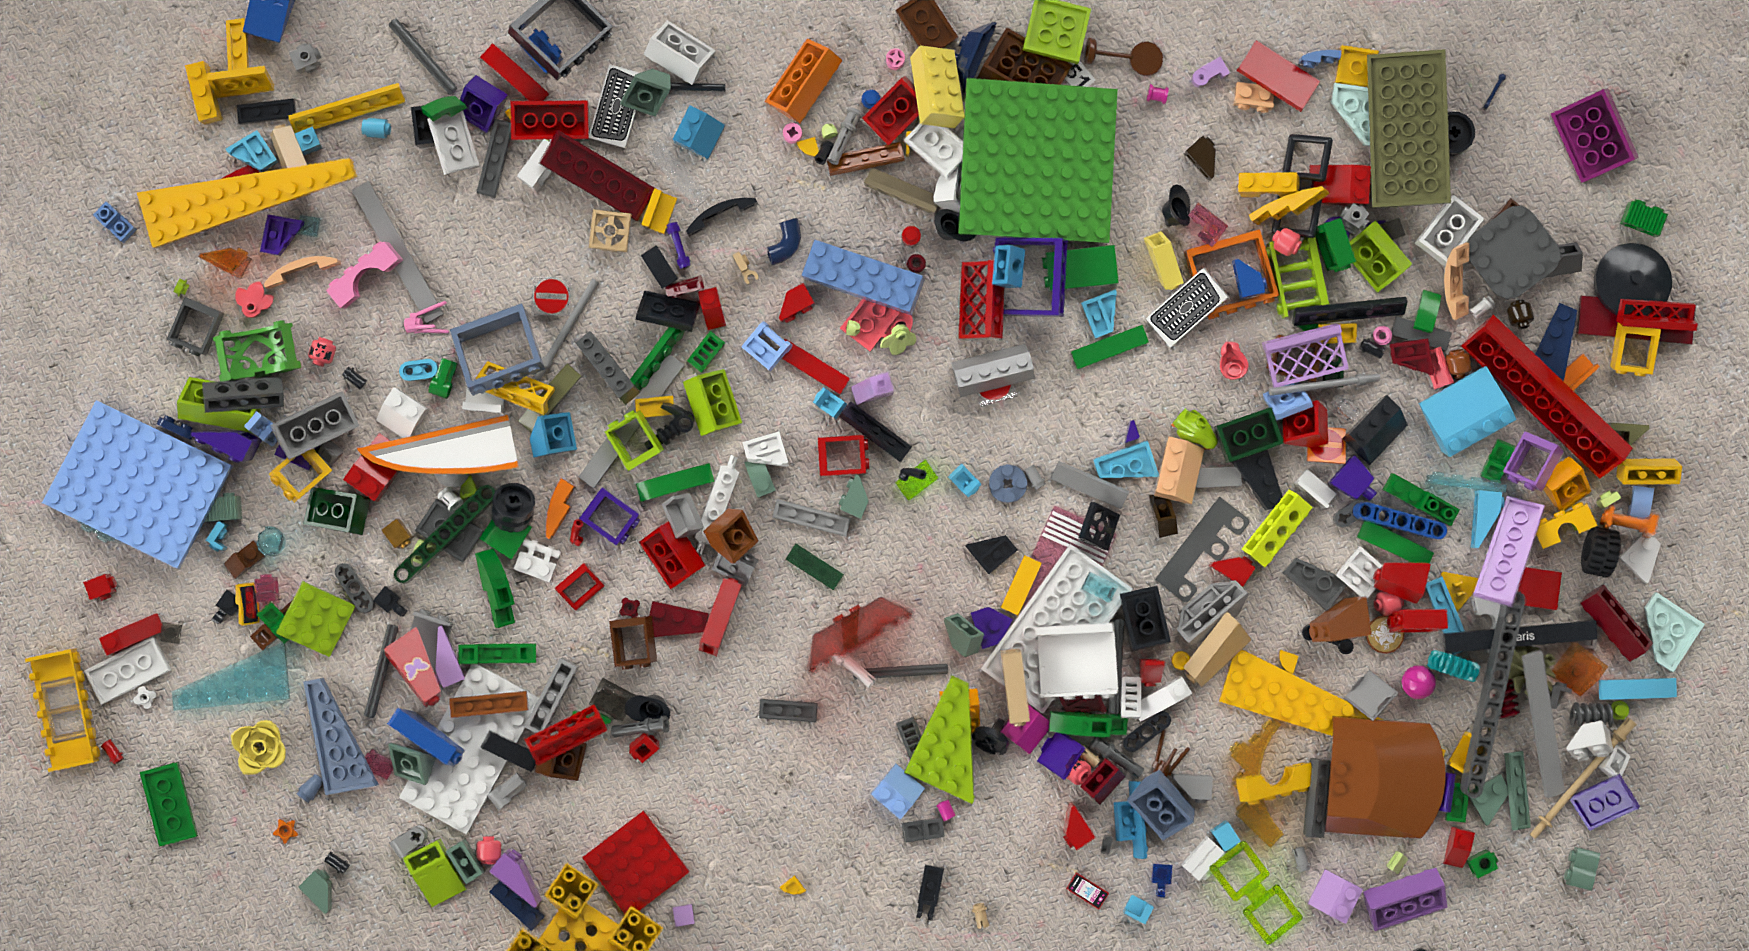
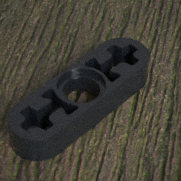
M1165 711L1156 713L1124 738V748L1128 752L1139 750L1170 726V715ZM1158 716H1166L1167 724H1159L1157 727L1160 730L1156 731L1150 722L1153 720L1155 724L1159 721ZM1145 726H1149L1153 730V734L1150 737H1144L1141 733ZM1138 732L1139 736L1141 737V739L1144 740V742L1141 743L1140 740H1138L1135 743L1136 748H1133L1132 746L1128 748L1127 740L1136 739L1137 736L1134 734Z

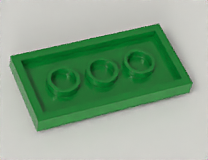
M179 762L139 772L159 847L197 837L198 833Z

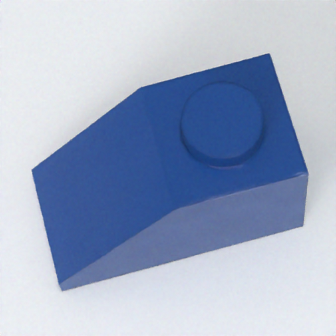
M1233 260L1232 265L1240 299L1264 294L1265 289H1267L1265 277L1262 278L1261 273L1241 260Z

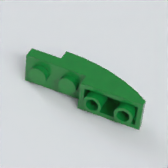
M1394 473L1390 474L1383 488V491L1391 494L1401 502L1448 526H1452L1460 511L1457 507L1430 492L1424 491Z
M491 548L475 553L482 588L488 594L495 628L515 623L512 605H515L512 591L496 552Z
M1050 712L1049 731L1092 737L1127 735L1128 718H1121V714Z

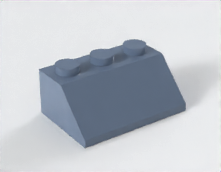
M1160 770L1144 778L1127 799L1131 806L1162 840L1167 839L1194 822L1195 809Z

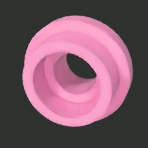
M1386 326L1377 327L1373 332V339L1379 345H1386L1392 340V332ZM1385 332L1386 338L1380 339V333Z

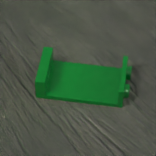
M1115 245L1067 250L1065 289L1108 284L1112 286L1119 283ZM1046 252L1045 257L1042 258V267L1047 272V276L1044 277L1045 288L1049 289V292H1052L1054 252Z

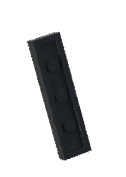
M851 401L839 416L899 462L903 460L912 448L911 445Z

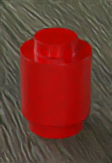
M915 226L906 227L902 232V242L908 247L916 246L921 239L920 230Z

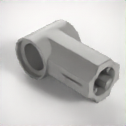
M516 773L487 796L496 808L500 810L512 800L511 798L521 792L527 784Z

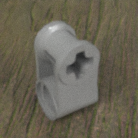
M417 825L392 840L389 844L401 859L427 838L428 831L424 826ZM419 832L421 836L415 838L414 835Z

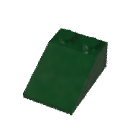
M312 487L303 524L363 535L370 498L357 494Z

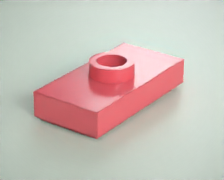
M1441 347L1432 349L1431 356L1434 375H1430L1434 389L1454 383Z

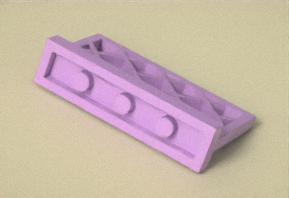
M1335 323L1262 342L1273 388L1349 369L1341 336V326ZM1333 337H1337L1338 341L1335 350L1325 346L1328 340ZM1314 342L1321 345L1316 355L1307 351L1310 344ZM1294 347L1303 350L1297 360L1288 355ZM1323 348L1333 352L1327 362L1318 357ZM1280 352L1284 355L1278 365L1272 362L1271 353ZM1305 352L1314 357L1308 367L1300 363ZM1335 354L1341 357L1343 366L1335 368L1330 365ZM1286 357L1295 362L1290 372L1281 367ZM1317 359L1325 364L1320 372H1315L1311 369ZM1298 364L1307 369L1301 377L1292 374ZM1279 369L1288 373L1285 380L1277 382L1275 376Z

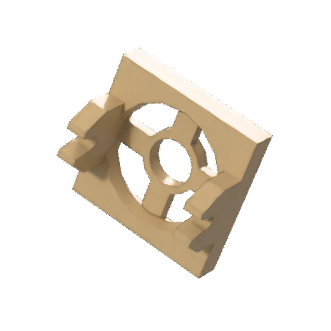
M593 209L589 248L611 252H627L632 214ZM608 218V223L603 227L597 226L601 219ZM614 219H619L624 229H618L614 225ZM608 225L615 227V234L612 236H607L604 232ZM596 232L603 233L606 237L605 244L598 240ZM616 235H624L619 243L611 245L612 238Z

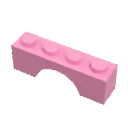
M380 241L375 244L371 253L361 256L358 259V264L354 267H348L340 279L336 278L329 284L330 287L326 291L340 308L346 309L360 297L358 285L360 278L365 272L374 268L390 272L403 261L389 242Z

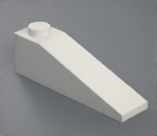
M961 130L960 133H959V135H958V137H959L962 141H963L964 130ZM962 163L947 179L940 175L933 195V202L940 208L953 210L957 213L960 211Z

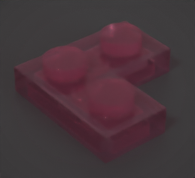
M1199 202L1188 215L1195 223L1203 227L1197 236L1211 247L1214 246L1228 227L1227 224Z

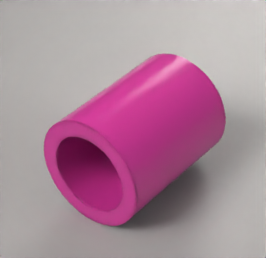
M948 799L936 805L943 821L955 816Z

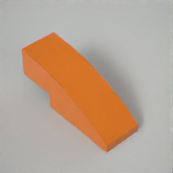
M563 478L560 479L554 490L547 512L546 538L548 539L553 538L572 508L566 502L576 486Z

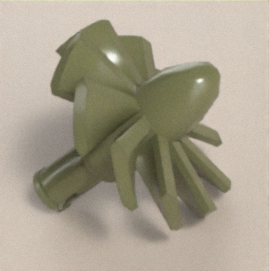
M1515 647L1508 680L1513 679L1514 688L1518 694L1524 683H1526L1522 656L1539 651L1540 648ZM1552 654L1543 655L1546 675L1555 679L1556 675L1549 668L1556 663V661H1553L1555 657ZM1547 680L1548 690L1552 691V683ZM1526 687V689H1525L1524 692H1525V694H1526L1527 697H1528V692H1527V687Z

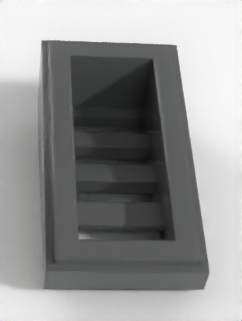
M914 716L896 722L909 759L914 751L911 752L910 748L917 746L918 742L908 745L907 741L915 738L920 740L921 733ZM913 723L914 727L903 731L902 727ZM916 731L915 735L905 737V734Z

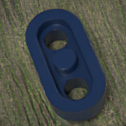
M167 415L164 418L159 417L157 425L192 440L193 436H191V433L193 432V427L184 423L180 426L174 423V418Z

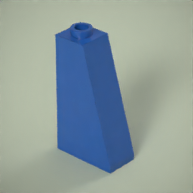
M397 708L387 723L446 765L455 766L463 757L462 754L465 750L415 711Z

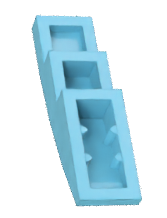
M1676 678L1599 680V700L1677 697Z

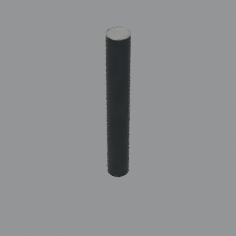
M670 83V90L726 91V84L693 83L691 85L690 83Z

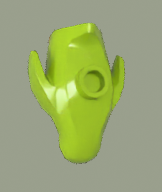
M1184 408L1171 424V426L1178 429L1177 434L1182 440L1202 445L1204 450L1214 449L1218 444V439L1210 424L1196 410L1190 412Z

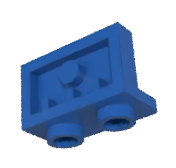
M535 28L533 30L534 33L528 38L552 62L558 65L563 60L560 55L562 51L556 44L552 46L547 41L550 38L543 30L539 32ZM524 49V51L534 60V62L544 71V73L548 74V72Z

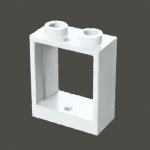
M543 139L517 175L522 182L536 192L539 191L552 173V171L538 164L550 143L546 139Z

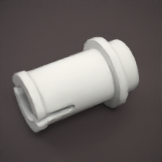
M1489 296L1483 297L1481 302L1470 309V312L1473 313L1472 315L1476 319L1489 309H1493L1495 303Z

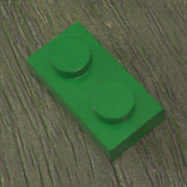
M1455 782L1451 812H1446L1445 820L1466 823L1469 796L1461 791V783Z

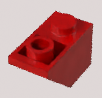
M804 283L786 292L779 315L781 323L783 321L789 323L796 319V314L800 312L805 314L813 309L812 306L815 303Z

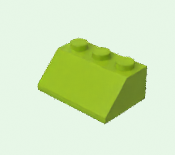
M1376 220L1349 241L1356 262L1353 263L1354 266L1377 293L1412 265L1411 261Z
M725 369L697 375L683 381L701 436L742 423Z

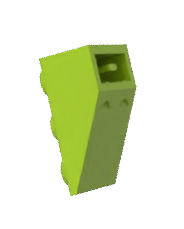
M441 838L403 857L411 876L431 907L467 890L456 867L447 855V849Z

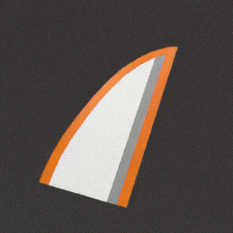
M508 415L357 448L359 453L371 462L394 470L414 473L471 474L518 467Z

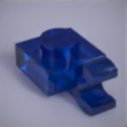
M1152 863L1151 883H1157L1156 896L1165 898V885L1172 882V865Z

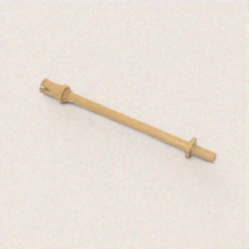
M1626 717L1617 730L1614 729L1612 731L1611 741L1613 748L1619 742H1625L1626 736L1637 725L1629 717ZM1596 756L1546 816H1538L1541 821L1529 834L1531 837L1536 839L1547 826L1553 827L1550 823L1607 756Z

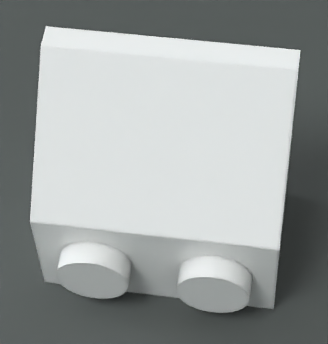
M394 387L384 401L376 421L402 438H406L414 434L430 409Z

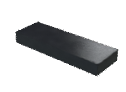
M294 98L237 105L238 124L240 125L289 119V115L296 114Z
M489 730L481 745L482 749L530 772L533 771L536 762L529 748Z

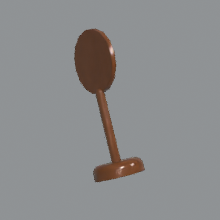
M1088 38L1085 45L1084 63L1088 65L1093 64L1096 55L1130 59V65L1137 74L1151 76L1158 72L1163 63V54L1160 48L1151 42H1141L1135 45L1130 54L1097 50V42L1094 38Z

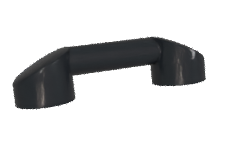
M1307 624L1302 629V635L1306 640L1311 641L1312 638L1309 634L1310 624ZM1350 639L1328 642L1338 646L1342 654H1350L1354 649Z

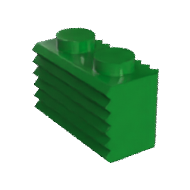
M1635 199V201L1628 202L1620 224L1656 238L1661 235L1668 214L1664 213L1662 208L1656 206L1650 208L1646 206L1644 201Z

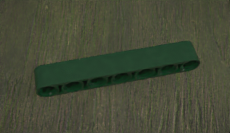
M490 485L480 487L394 570L395 580L402 584L411 582L492 504L496 490ZM486 489H491L493 493L489 499L483 498V492ZM475 502L479 508L476 512L472 513L469 511V505ZM458 516H463L465 520L461 526H456L455 519ZM448 529L451 533L450 537L444 540L441 538V532ZM430 543H435L437 547L433 553L427 551V546ZM416 556H420L422 564L416 567L413 565V559ZM405 569L408 572V577L405 580H401L399 573Z

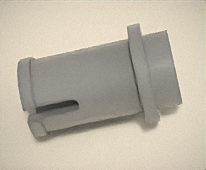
M1035 465L1024 470L1032 483V488L1034 487L1037 490L1045 485V479H1042Z
M1304 846L1292 849L1297 863L1296 869L1299 872L1309 870L1311 863H1308Z

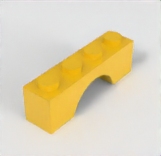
M1297 763L1285 766L1281 780L1275 785L1269 784L1262 775H1249L1237 778L1236 784L1240 802H1248V805L1260 803L1259 799L1264 798L1267 801L1276 799V795L1279 794L1281 796L1292 795V791L1295 790L1297 792L1308 791V787L1311 784V763Z

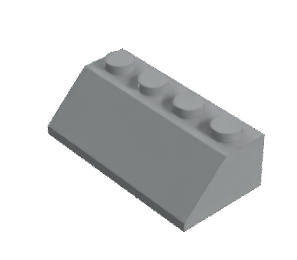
M1025 344L951 362L960 397L1035 379L1034 367Z
M343 391L270 425L278 443L289 460L359 426Z

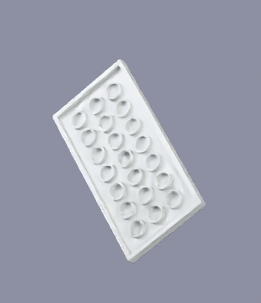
M1069 544L980 669L1005 686L1000 651L1019 648L1022 653L1027 703L1041 713H1044L1053 700L1045 701L1044 697H1039L1041 686L1038 638L1035 635V628L1109 623L1122 605L1120 594L1130 592L1133 588Z
M472 664L454 698L527 690L479 664ZM527 691L529 706L527 711L451 718L449 705L437 729L465 750L461 761L455 766H450L436 758L428 783L423 785L408 780L399 798L464 834H468L488 797L487 795L491 792L507 760L482 749L481 745L489 730L517 743L539 697Z

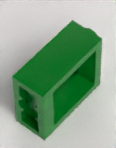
M1339 218L1317 226L1315 238L1327 271L1334 270V272L1351 268V263L1356 262L1342 219Z

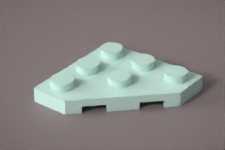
M1334 83L1331 104L1364 146L1370 147L1368 87Z
M1654 592L1644 607L1650 639L1653 642L1655 662L1670 672H1674L1705 624L1659 593Z

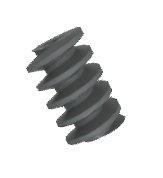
M1575 702L1570 711V726L1573 727L1575 721H1577L1579 727L1582 726L1583 722L1588 724L1590 722L1602 721L1604 724L1608 722L1609 728H1611L1613 725L1612 708L1609 703L1604 705L1597 703L1595 706L1594 703H1589L1588 705L1581 703L1580 705L1578 702Z

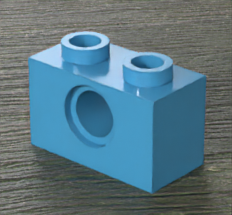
M1012 245L996 246L992 284L1004 288H1022L1025 249Z

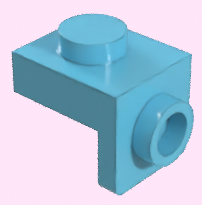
M825 387L816 394L813 401L816 406L835 419L838 418L847 403Z
M960 464L948 476L967 497L975 494L982 485L963 464Z

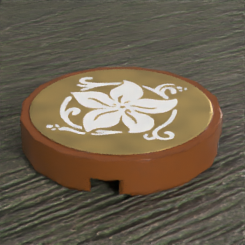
M1382 615L1370 621L1372 635L1365 637L1368 645L1373 650L1387 654L1400 648L1404 641V633H1389V628L1387 627L1388 616Z

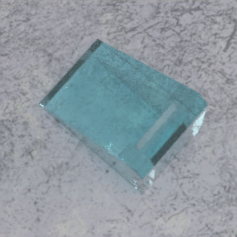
M1089 572L1081 589L1110 603L1118 585Z

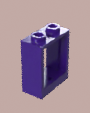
M603 487L579 518L616 546L620 543L623 545L629 537L628 531L631 528L635 529L641 521L638 512ZM606 497L632 515L616 538L590 520Z

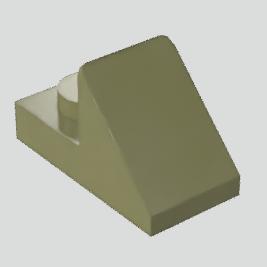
M1607 423L1620 436H1623L1624 433V440L1629 445H1632L1649 430V425Z

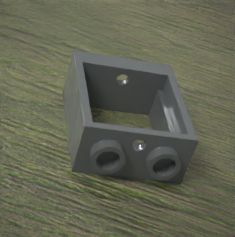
M184 297L167 340L172 341L171 345L176 348L182 349L184 346L190 349L189 353L200 357V354L207 355L213 342V337H215L225 313ZM190 308L214 317L202 348L178 339Z

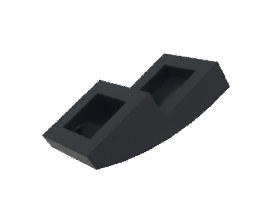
M657 245L641 255L662 289L678 279Z

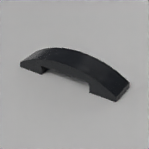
M734 198L720 202L701 213L690 224L686 232L688 236H692L706 229L704 221L735 206H738L740 212H743L758 205L756 198Z

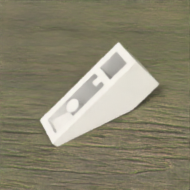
M1178 676L1141 698L1140 722L1192 694L1182 676Z

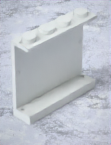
M1114 623L1035 628V635L1038 638L1041 686L1039 697H1044L1045 701L1056 700V697L1064 696V700H1071L1079 695H1083V699H1091L1099 694H1102V698H1110L1118 693Z

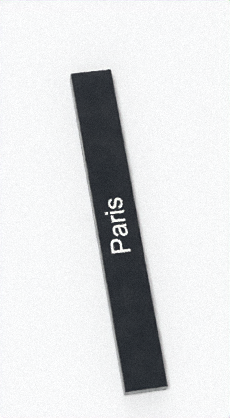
M1596 620L1520 626L1515 647L1597 640ZM1495 629L1443 633L1444 652L1453 653L1491 649ZM1507 632L1502 636L1504 642L1508 639Z

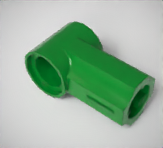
M442 358L436 376L433 377L430 383L428 393L448 399L458 363Z

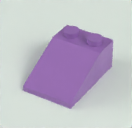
M508 849L489 872L535 908L542 899L528 868L518 851Z

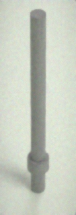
M592 279L547 355L543 356L542 361L545 370L534 375V378L540 381L547 368L550 369L553 364L554 356L599 282Z
M1379 373L1370 375L1356 374L1355 377L1269 388V395L1273 396L1354 384L1361 386L1366 385L1368 382L1380 381Z

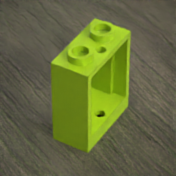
M634 410L624 415L625 419L623 421L615 420L607 425L609 429L604 431L628 471L664 450L641 410L636 413ZM637 418L654 447L632 459L615 431Z

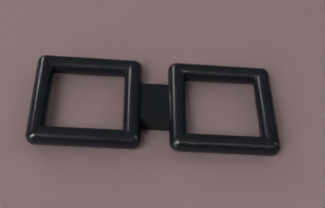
M1290 134L1282 173L1292 172L1290 170L1296 142L1324 144L1319 174L1297 172L1300 178L1299 191L1313 188L1314 181L1324 182L1326 180L1333 139L1323 136ZM1322 199L1313 205L1309 230L1288 229L1296 232L1300 237L1314 238L1316 236ZM1274 218L1272 225L1273 234L1277 230L1281 232L1284 229L1280 227L1281 219L1277 221Z

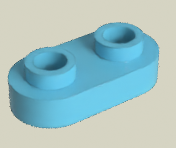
M431 359L408 361L400 366L399 374L407 381L430 379L436 376L438 365ZM430 365L432 371L428 373L426 367ZM409 368L413 369V373L411 375L407 374V370Z

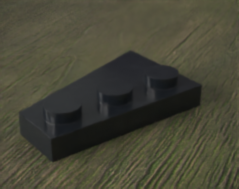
M1268 450L1231 462L1242 474L1243 480L1249 484L1253 494L1265 511L1273 509L1280 502L1283 496Z

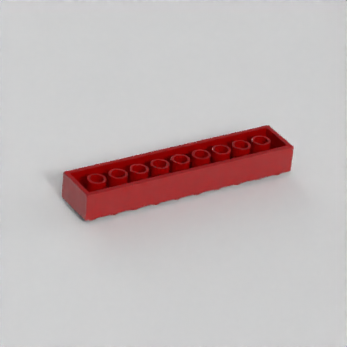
M1494 314L1475 329L1461 345L1482 367L1486 366L1491 375L1599 479L1624 462L1633 448Z

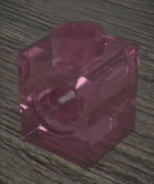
M272 574L260 575V579H254L256 602L280 600L278 577H272Z

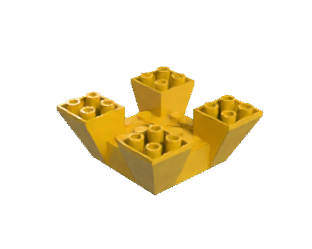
M566 863L544 895L558 911L541 937L537 939L524 929H521L507 951H576V943H583L585 951H648L663 927L632 906L621 922L617 924L587 904L599 884ZM589 926L594 927L596 935H587L586 928ZM567 932L569 940L566 942L561 941L559 934Z

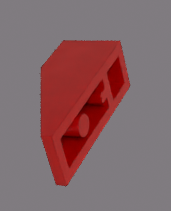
M158 613L106 634L100 637L99 640L106 655H114L165 631V628Z
M1139 659V677L1144 686H1156V683H1161L1165 661L1160 659Z

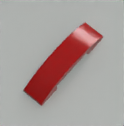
M493 43L480 56L486 64L510 83L528 101H544L548 97L549 93Z

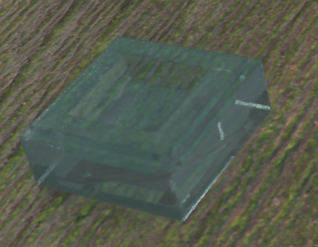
M300 215L299 220L304 221V225L297 234L318 237L320 218Z

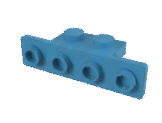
M1129 781V796L1141 781ZM1128 801L1113 802L1116 841L1132 840L1134 858L1147 859L1148 847L1146 844L1147 829L1145 820Z

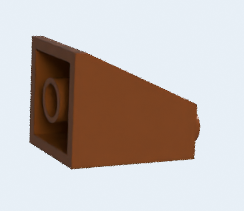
M1366 596L1343 598L1311 621L1309 634L1312 642H1329L1372 635Z

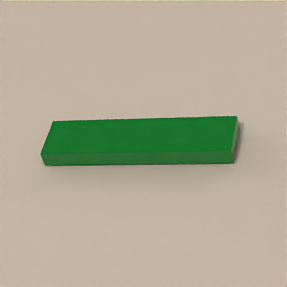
M1143 325L1073 350L1071 355L1078 370L1147 344L1149 340Z

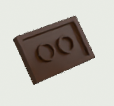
M910 0L895 10L918 47L921 45L945 48L958 39L957 34L935 0Z

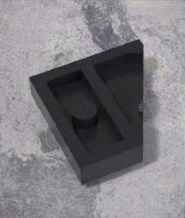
M1006 535L965 545L988 574L1018 551Z

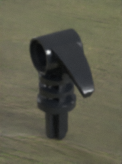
M662 403L661 408L672 414L674 419L669 422V426L667 424L664 425V429H656V437L661 444L669 445L670 438L674 440L676 439L675 435L680 436L681 432L691 431L695 419L690 411H686L680 406ZM683 418L689 419L690 424L684 425L680 422V420ZM650 440L644 443L648 450L654 447Z

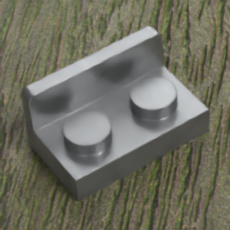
M745 553L735 564H732L721 554H718L712 570L728 578L736 579L740 584L746 586L759 560L752 554Z

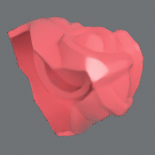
M1227 341L1221 348L1220 371L1227 379H1240L1248 372V361L1240 351L1238 343Z

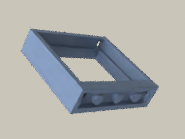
M522 303L450 329L467 388L472 396L479 393L483 394L493 388H500L504 384L519 381L523 377L536 375L537 372L545 370L527 311ZM522 321L533 359L472 380L461 342Z

